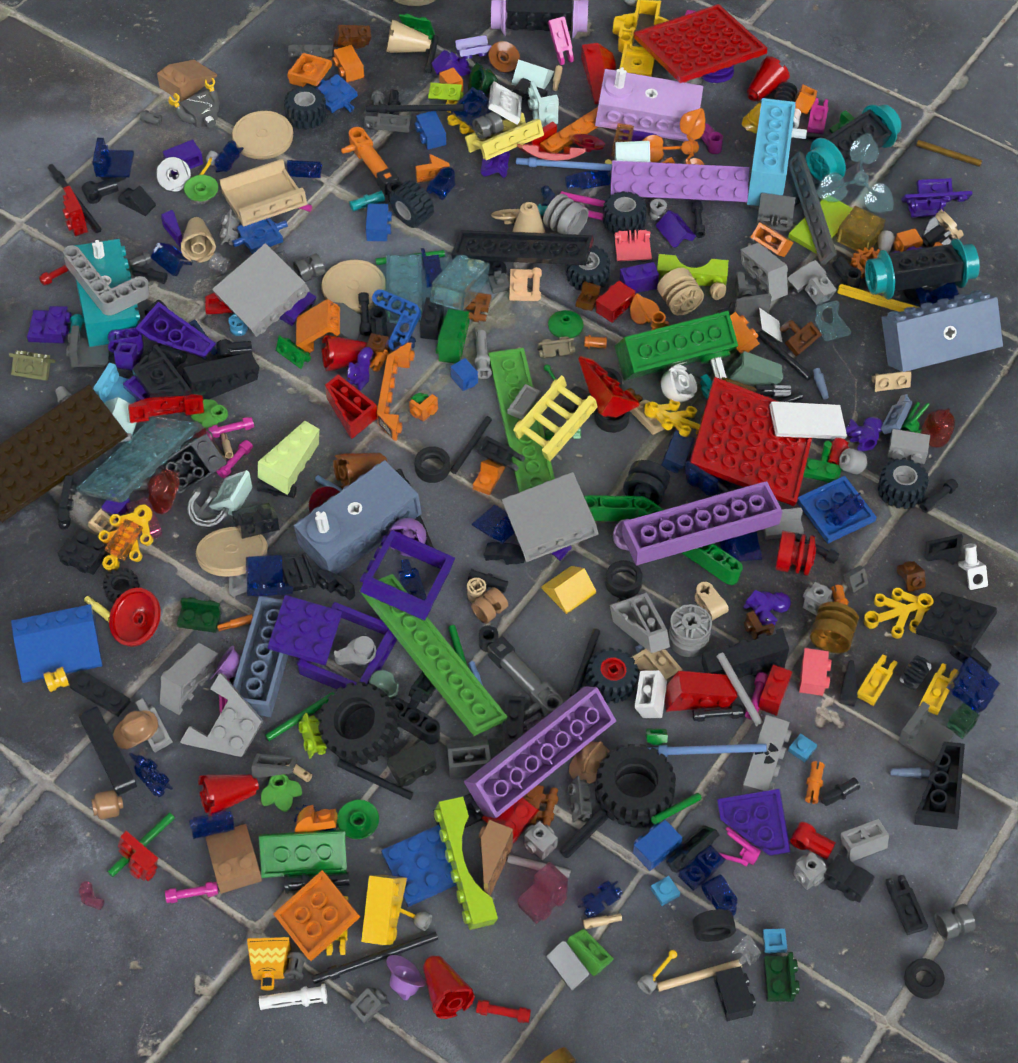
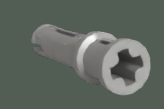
M477 330L475 332L477 357L474 361L477 366L478 378L487 379L491 376L492 371L489 367L490 357L487 354L486 332L484 330Z

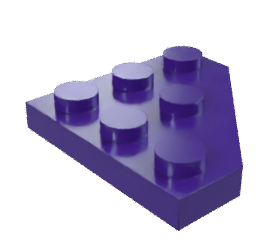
M780 789L717 799L721 821L769 856L791 853Z

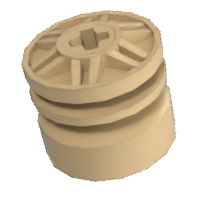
M677 268L670 271L658 283L657 290L674 315L679 316L692 312L704 299L702 289L686 268Z

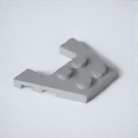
M219 673L211 690L226 698L228 702L209 735L204 734L193 726H189L180 742L190 746L243 757L261 727L263 720L251 705L238 693L239 691L231 685L227 677L223 673Z

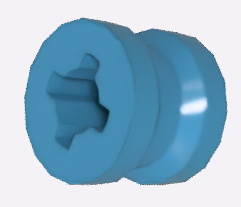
M236 314L231 315L228 320L230 332L235 336L246 334L248 327Z

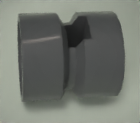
M494 111L485 114V117L480 116L473 119L474 131L481 140L490 137L491 133L494 135L504 129L500 115Z
M317 253L307 256L306 260L300 259L293 262L295 273L304 282L311 280L312 276L317 278L325 274L324 265Z
M966 904L957 905L951 908V912L944 910L936 913L934 916L937 930L944 940L958 937L959 932L966 934L974 931L976 928L973 914Z

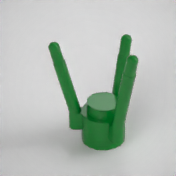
M917 402L903 422L901 430L921 434L938 425L940 421L937 420L919 430L920 423L917 419L930 404L926 403L915 417L912 418L920 405Z

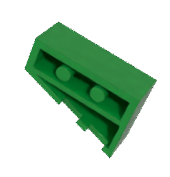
M448 309L446 316L443 317L442 328L440 329L436 345V354H439L440 362L455 364L461 361L470 324L469 311Z

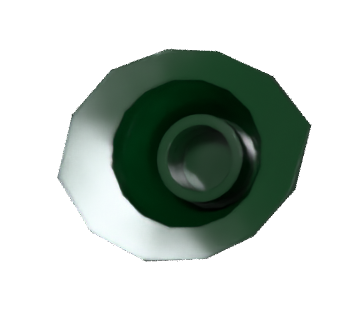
M477 62L472 68L468 84V92L472 98L478 97L480 94H490V87L493 81L498 83L495 74L490 69L483 68Z

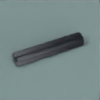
M599 810L560 848L559 852L564 858H569L608 819V815L604 810Z

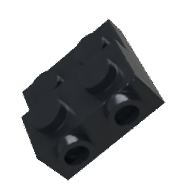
M269 503L232 511L233 519L242 539L280 530L278 516Z
M79 528L72 539L66 540L59 550L58 556L62 564L73 566L82 573L87 572L94 575L114 545L112 541L103 543L98 535Z

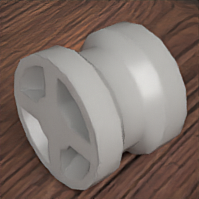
M662 199L652 200L649 216L653 220L660 221L666 214L667 203Z

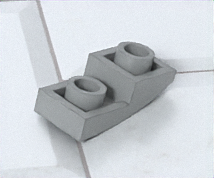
M814 260L791 274L787 280L799 293L809 284L810 278L827 273Z

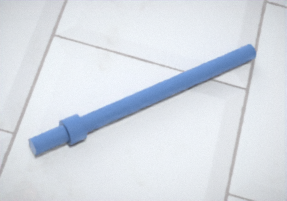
M537 157L516 159V164L529 165V167L547 166L612 171V164L537 159Z
M767 744L677 747L659 745V747H653L658 750L657 754L660 755L662 753L666 757L668 755L767 752Z

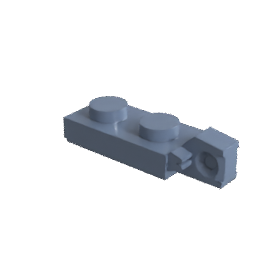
M907 394L900 396L897 404L892 405L881 427L884 434L891 433L893 429H901L912 405V401Z

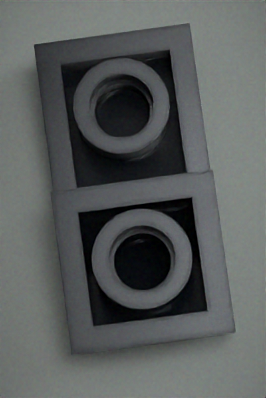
M489 542L483 554L485 561L504 559L506 565L520 564L525 561L520 545L512 543Z
M319 569L316 571L317 583L322 589H326L330 593L336 590L340 596H345L349 601L355 597L354 585L349 581L326 570Z

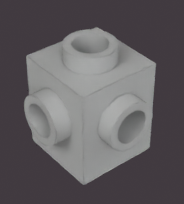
M825 274L815 275L810 278L809 284L805 288L816 305L830 300L837 290Z
M815 582L803 594L805 598L803 608L817 615L821 604L833 602L831 599L833 591L827 586Z
M539 821L535 826L531 825L525 831V848L531 854L535 853L541 860L557 847L558 838L548 825L544 826Z
M814 853L808 856L803 855L796 861L793 874L797 881L808 890L812 886H817L823 882L826 865Z

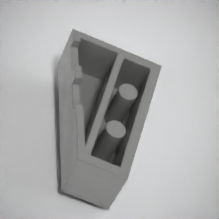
M647 593L610 605L613 622L650 653L670 647L667 629Z
M198 643L193 648H190L181 659L176 660L174 665L169 670H165L161 675L160 705L180 715L183 711L181 707L187 699L192 700L194 697L192 692L198 685L203 686L217 668L218 653Z

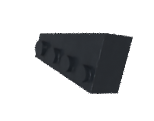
M249 352L183 367L182 378L190 387L191 394L202 395L204 400L214 398L258 380L260 367L252 353Z
M783 628L777 629L776 634L767 636L766 633L758 635L759 638L754 641L741 640L731 648L729 645L703 652L701 663L704 673L727 675L716 657L722 652L725 654L738 679L746 675H757V673L771 671L773 665L785 668L789 645Z
M943 742L920 805L916 811L915 825L957 830L965 744Z

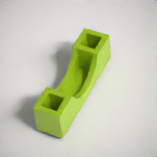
M659 254L657 266L659 273L658 282L670 271L677 268H686L699 286H712L714 283H723L726 286L729 260L711 259L702 267L691 268L683 265L676 255Z

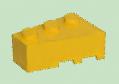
M390 875L369 876L361 942L391 945L396 940L397 923L407 878Z

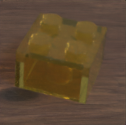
M855 206L839 226L836 241L856 251L858 249L864 251V247L870 250L878 241L880 232L884 230L886 220Z

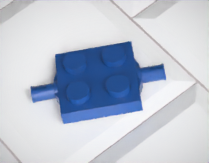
M336 74L327 81L324 79L320 81V85L316 87V90H320L324 94L326 108L331 113L343 107L349 112L354 110V106L350 102L358 96L357 91L343 78Z
M270 218L244 227L243 225L237 226V232L241 237L232 240L234 248L244 244L253 254L265 243L269 247L282 243L283 236L279 230L288 227L287 221L284 220L276 224Z

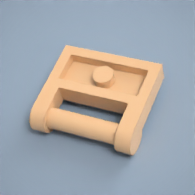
M538 267L532 270L510 269L509 300L539 301L541 299L540 277L542 276V270ZM528 278H533L532 292H527Z

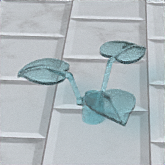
M870 133L860 136L850 148V158L854 162H860V172L854 175L852 181L844 183L841 175L837 173L828 174L823 178L816 191L820 198L830 202L841 201L848 193L845 186L854 183L857 186L865 185L869 191L864 197V203L870 211L886 212L893 210L894 201L890 189L882 183H876L871 189L867 183L869 178L864 172L863 163H873L879 154L878 146Z

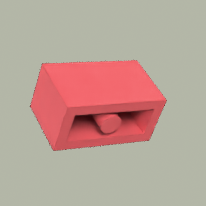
M804 649L801 664L800 693L823 696L825 688L829 689L830 677L827 676V671H830L832 662L831 659H828L829 651Z

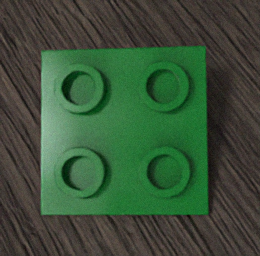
M399 14L402 24L428 35V39L432 41L435 33L429 19L413 17L410 14Z

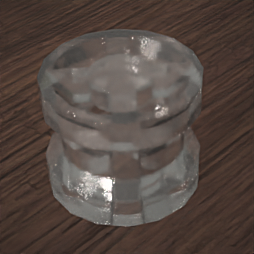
M218 252L211 257L209 267L213 270L217 269L221 274H225L231 265V260L223 257Z

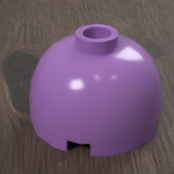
M407 517L397 520L390 527L387 534L388 536L390 531L394 530L425 544L427 539L423 525L419 521ZM400 551V555L411 557Z

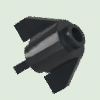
M935 216L928 220L921 236L923 240L922 245L925 248L934 247L936 242H940L943 245L951 243V240L947 237L951 234L950 230H945L943 226L938 225L939 222Z

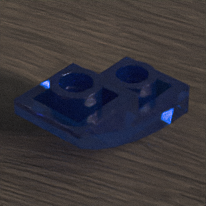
M710 845L697 855L695 861L684 868L678 877L694 891L716 872L726 859Z

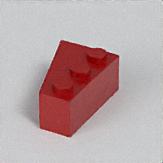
M339 374L325 384L326 398L351 439L377 419V404Z
M678 671L667 684L665 708L666 712L692 710L701 707L704 709L729 707L738 696L727 675Z

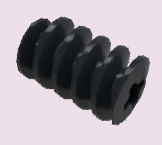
M790 82L780 83L773 99L794 102L798 92L797 87Z

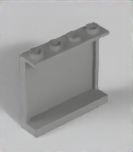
M266 243L212 289L221 302L223 301L253 332L255 337L264 333L273 322L278 321L281 315L292 309L294 304L303 299L310 291L306 283Z
M573 472L502 499L526 562L599 535L594 518Z

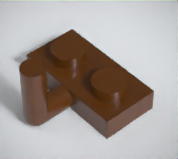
M793 320L787 321L780 327V331L783 333L789 329L794 332V335L785 344L795 357L822 335L811 321L801 329Z

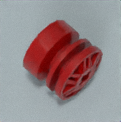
M782 530L775 570L788 572L791 564L795 565L796 574H799L800 566H804L803 575L808 576L814 564L816 554L815 536L810 535L809 542L805 543L806 534H802L800 541L797 542L795 541V532Z

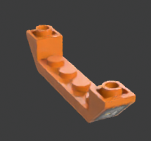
M406 343L387 355L377 409L378 425L395 441H397L398 433H402V423L399 422V415L390 414V407L388 405L393 400L391 388H395L394 374H397L398 367L410 368L411 361H414L415 351L412 350L411 343Z

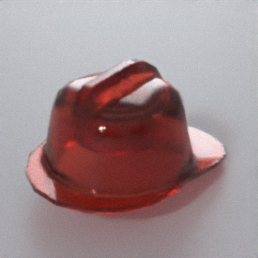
M950 408L946 410L938 409L927 416L922 426L921 434L930 435L929 446L942 447L949 441L955 426V418L950 413Z
M162 470L154 475L148 483L149 504L152 510L158 514L167 513L173 506L180 485L179 477L174 471Z

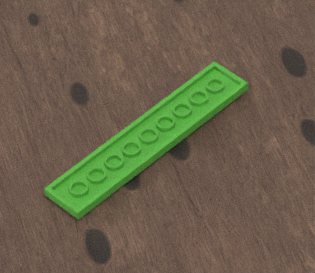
M524 348L488 353L508 447H511L514 451L525 457L523 462L514 457L511 458L512 463L519 467L517 472L514 471L519 493L555 479L551 461L549 462L545 459L542 453L543 447L525 434L520 439L516 438L514 427L521 419L507 414L508 408L523 386L526 384L533 387ZM536 420L530 429L545 439L542 424Z
M393 574L378 579L383 583L408 593ZM361 593L473 736L489 730L507 719V715L428 617L424 621Z

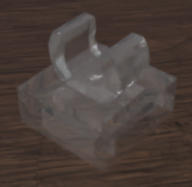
M750 935L743 937L739 945L735 946L732 951L733 955L738 952L742 953L743 957L739 959V964H744L747 961L751 965L757 962L761 954Z

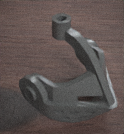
M198 486L192 491L189 498L188 514L190 521L198 526H214L228 515L229 509L223 507L217 514L206 512L204 509L212 498L217 497L218 489L212 488L210 495L200 507L195 500L202 491Z

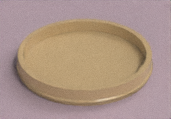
M257 111L245 115L235 124L232 131V140L236 149L246 157L259 160L271 159L283 154L290 147L293 141V127L288 119L279 113Z
M347 260L334 265L326 272L322 280L321 289L325 300L329 299L332 302L344 303L355 312L361 313L358 294L361 292L369 294L370 304H368V310L372 309L374 306H377L372 301V295L377 290H386V279L381 270L370 262ZM383 294L381 297H377L379 302L383 299Z
M227 527L206 535L197 546L196 557L200 567L210 574L238 576L253 571L265 561L268 545L262 534L242 539L237 527Z

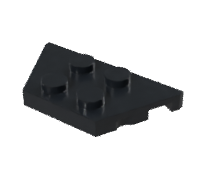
M157 344L152 347L153 351L149 355H145L141 362L137 363L132 369L133 375L150 398L191 395L190 387Z

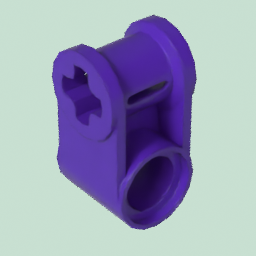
M135 328L112 330L108 334V349L112 353L115 352L116 344L119 342L137 344L138 351L144 347L142 334Z

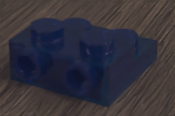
M473 87L457 103L464 104V111H451L455 117L473 130V119L480 116L485 117V114L492 112V110L488 109L489 99L485 93Z
M969 657L964 661L946 688L955 697L964 702L968 709L977 714L986 709L995 696L993 693L1000 683Z

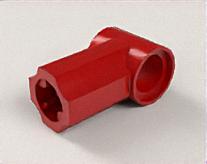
M800 822L790 838V843L797 849H808L826 860L836 842L817 833L815 828L806 822Z

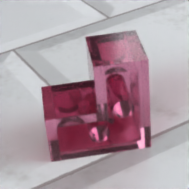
M548 862L534 875V884L518 898V907L536 924L541 919L543 921L546 920L555 906L559 907L566 901L568 878L551 862Z

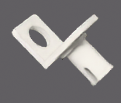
M975 544L964 545L965 560L958 562V565L967 571L968 588L970 590L988 586L986 565L977 560V545ZM976 574H981L982 581L974 584L973 577Z

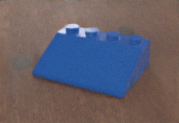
M91 604L11 620L22 683L44 679L43 673L55 672L60 667H63L65 674L103 666L96 620Z

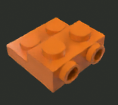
M302 53L288 71L289 83L302 87L306 84L318 86L332 67V61Z

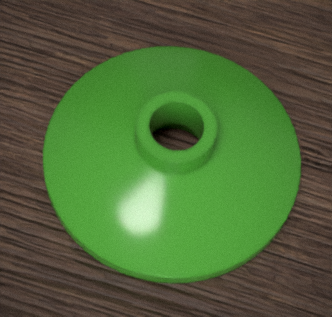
M197 175L185 183L184 192L191 200L206 201L216 195L218 183L211 176Z

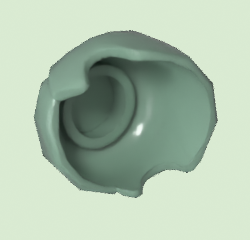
M379 670L371 675L369 683L380 688L392 700L397 696L399 683L395 682L393 673Z

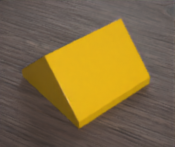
M570 566L541 586L543 591L565 614L596 594V590L585 568Z

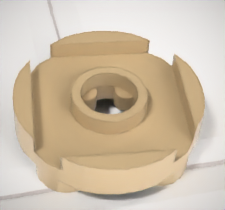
M941 209L936 213L935 217L939 225L946 228V230H950L951 234L949 236L952 240L960 239L964 235L961 229L958 231L957 224L945 211L943 212Z

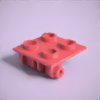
M644 229L638 230V233H636V230H634L632 235L631 230H629V233L628 231L620 230L615 232L617 261L652 260L649 240L650 231Z

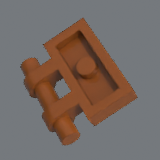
M457 290L453 307L459 308L461 311L466 309L474 310V313L469 312L470 319L473 322H486L487 315L481 314V312L488 313L492 296L491 294Z
M537 785L523 796L537 809H540L541 803L546 804L545 811H538L528 826H535L537 820H542L544 826L548 825L550 827L555 816L553 813L554 807L558 803L557 788L551 787L549 794L546 795L543 794L544 786Z

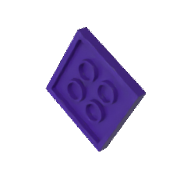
M285 595L268 644V649L326 666L342 611Z

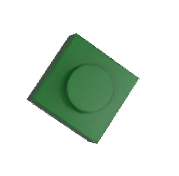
M646 729L647 743L651 745L667 743V730Z

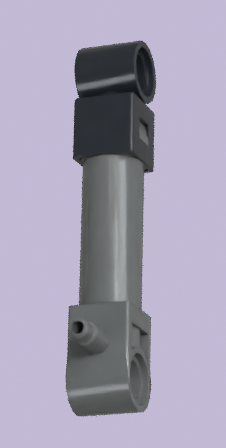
M486 625L479 630L480 649L488 652V657L499 669L503 668L531 697L530 702L533 705L524 712L527 717L538 710L546 717L563 704L561 696L547 682L543 683L518 657L515 653V648L503 636L498 638V630L494 626ZM554 705L556 706V708H550L548 706Z

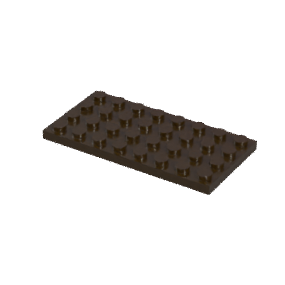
M90 384L0 444V521L2 523L64 481L66 475H73L128 437L127 432Z

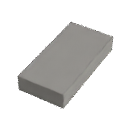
M525 384L508 408L507 414L522 420L541 396V391Z

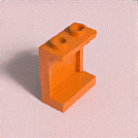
M326 299L298 316L296 323V346L311 353L314 351V341L328 332L338 336L340 334V307Z

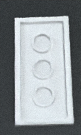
M493 81L490 87L488 109L518 125L521 118L522 97Z
M771 402L769 405L775 436L845 439L847 437L840 405Z

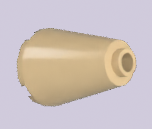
M392 20L386 52H426V49L430 48L431 40L428 39V35L396 20Z
M526 202L521 205L512 232L546 233L535 203Z
M194 217L188 221L181 242V252L189 261L195 260L199 263L208 261L214 255L216 243L204 220Z

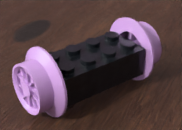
M492 0L491 29H500L503 36H506V22L507 29L550 31L548 21L563 16L565 17L568 31H571V22H573V39L577 32H587L588 0H574L573 9L572 0H508V5L507 0Z

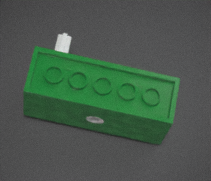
M729 311L627 336L614 347L624 381L668 370L674 365L684 366L699 361L701 364L711 362L715 377L725 380L727 377L721 359L729 357L731 355L730 351L738 347V342Z

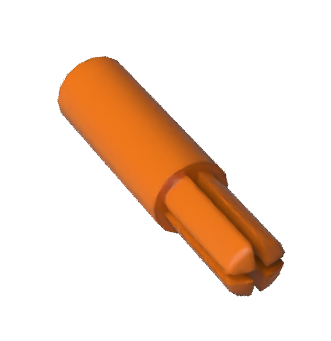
M250 614L232 619L229 622L217 625L219 631L244 626L252 622L253 616Z

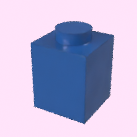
M466 358L450 366L451 378L462 391L472 388L478 383V371Z

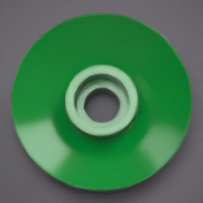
M569 310L554 313L548 321L549 331L558 338H574L582 332L584 325L580 315Z
M350 801L338 813L337 824L339 830H345V836L351 839L369 837L379 825V813L375 806L368 801ZM360 820L362 824L356 825L355 822Z

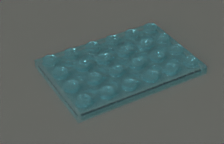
M153 416L132 436L131 441H126L77 487V490L80 494L118 503L126 501L129 495L135 489H138L147 477L152 476L161 464L168 461V457L178 451L186 440L194 436V433L199 429L195 422Z

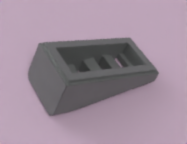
M257 753L252 764L253 778L293 773L297 757Z

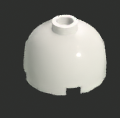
M674 365L662 376L661 389L669 400L685 402L694 397V393L697 392L694 376L692 374L688 375L685 371L687 368L684 366Z

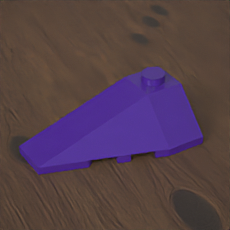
M159 302L135 328L151 341L204 358L216 345L214 341Z

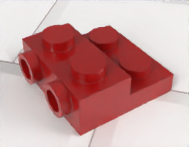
M70 185L64 187V209H62L65 219H68L65 221L68 230H72L75 236L88 232L82 207Z
M125 831L120 836L119 852L126 859L130 858L128 868L133 877L136 879L141 878L143 881H150L156 874L159 858L129 832Z

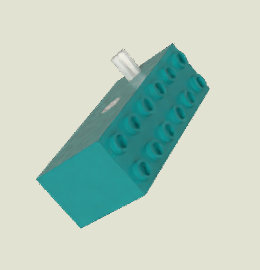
M120 239L101 242L95 240L94 243L74 245L81 250L111 289L132 279L130 271L126 270L129 269L128 259L123 257L126 256L125 246H121ZM76 280L89 347L108 344V334L112 330L136 328L140 322L137 321L141 320L139 310L135 309L138 308L137 304L114 315H105Z

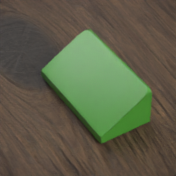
M584 928L571 935L567 941V944L593 976L600 973L613 961V957Z

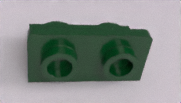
M193 597L181 598L182 608L177 621L178 628L212 633L217 632V625H219L222 614L220 603L213 600H197Z
M788 952L787 956H765L767 1002H794L796 994H799L800 987L799 980H795L798 963L797 959H793V952Z

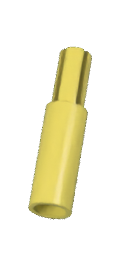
M86 596L84 601L88 605L91 604L92 609L109 622L110 612L100 603Z

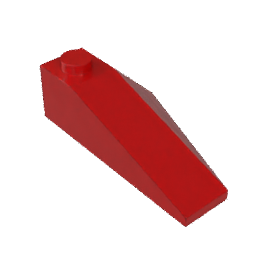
M599 43L582 45L581 60L594 103L599 104L605 69L616 70V62L613 53Z
M582 356L578 358L590 395L596 399L599 414L604 417L611 416L616 418L640 405L634 395L629 390L623 391L619 387L620 383L607 376L608 372L597 362Z

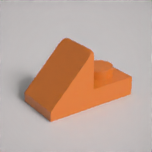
M429 154L430 164L415 166L417 183L450 177V164Z
M490 459L481 461V471L473 483V489L490 495L506 467Z

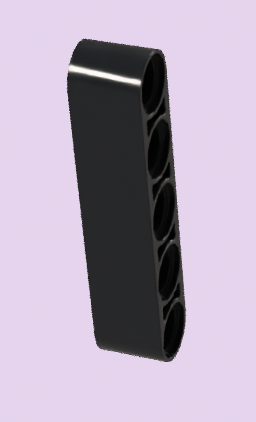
M98 706L79 714L80 721L117 795L119 796L136 788L137 784Z

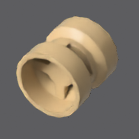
M472 578L467 583L468 601L473 603L486 593V583L481 578Z

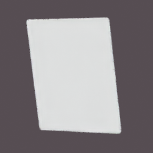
M759 308L762 330L782 342L779 321Z

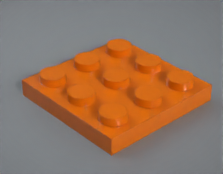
M323 870L273 913L310 961L316 958L361 917Z

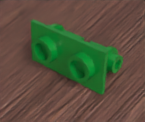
M278 337L275 351L298 368L302 369L303 363L311 360L310 353L301 348L298 349V346L291 339Z

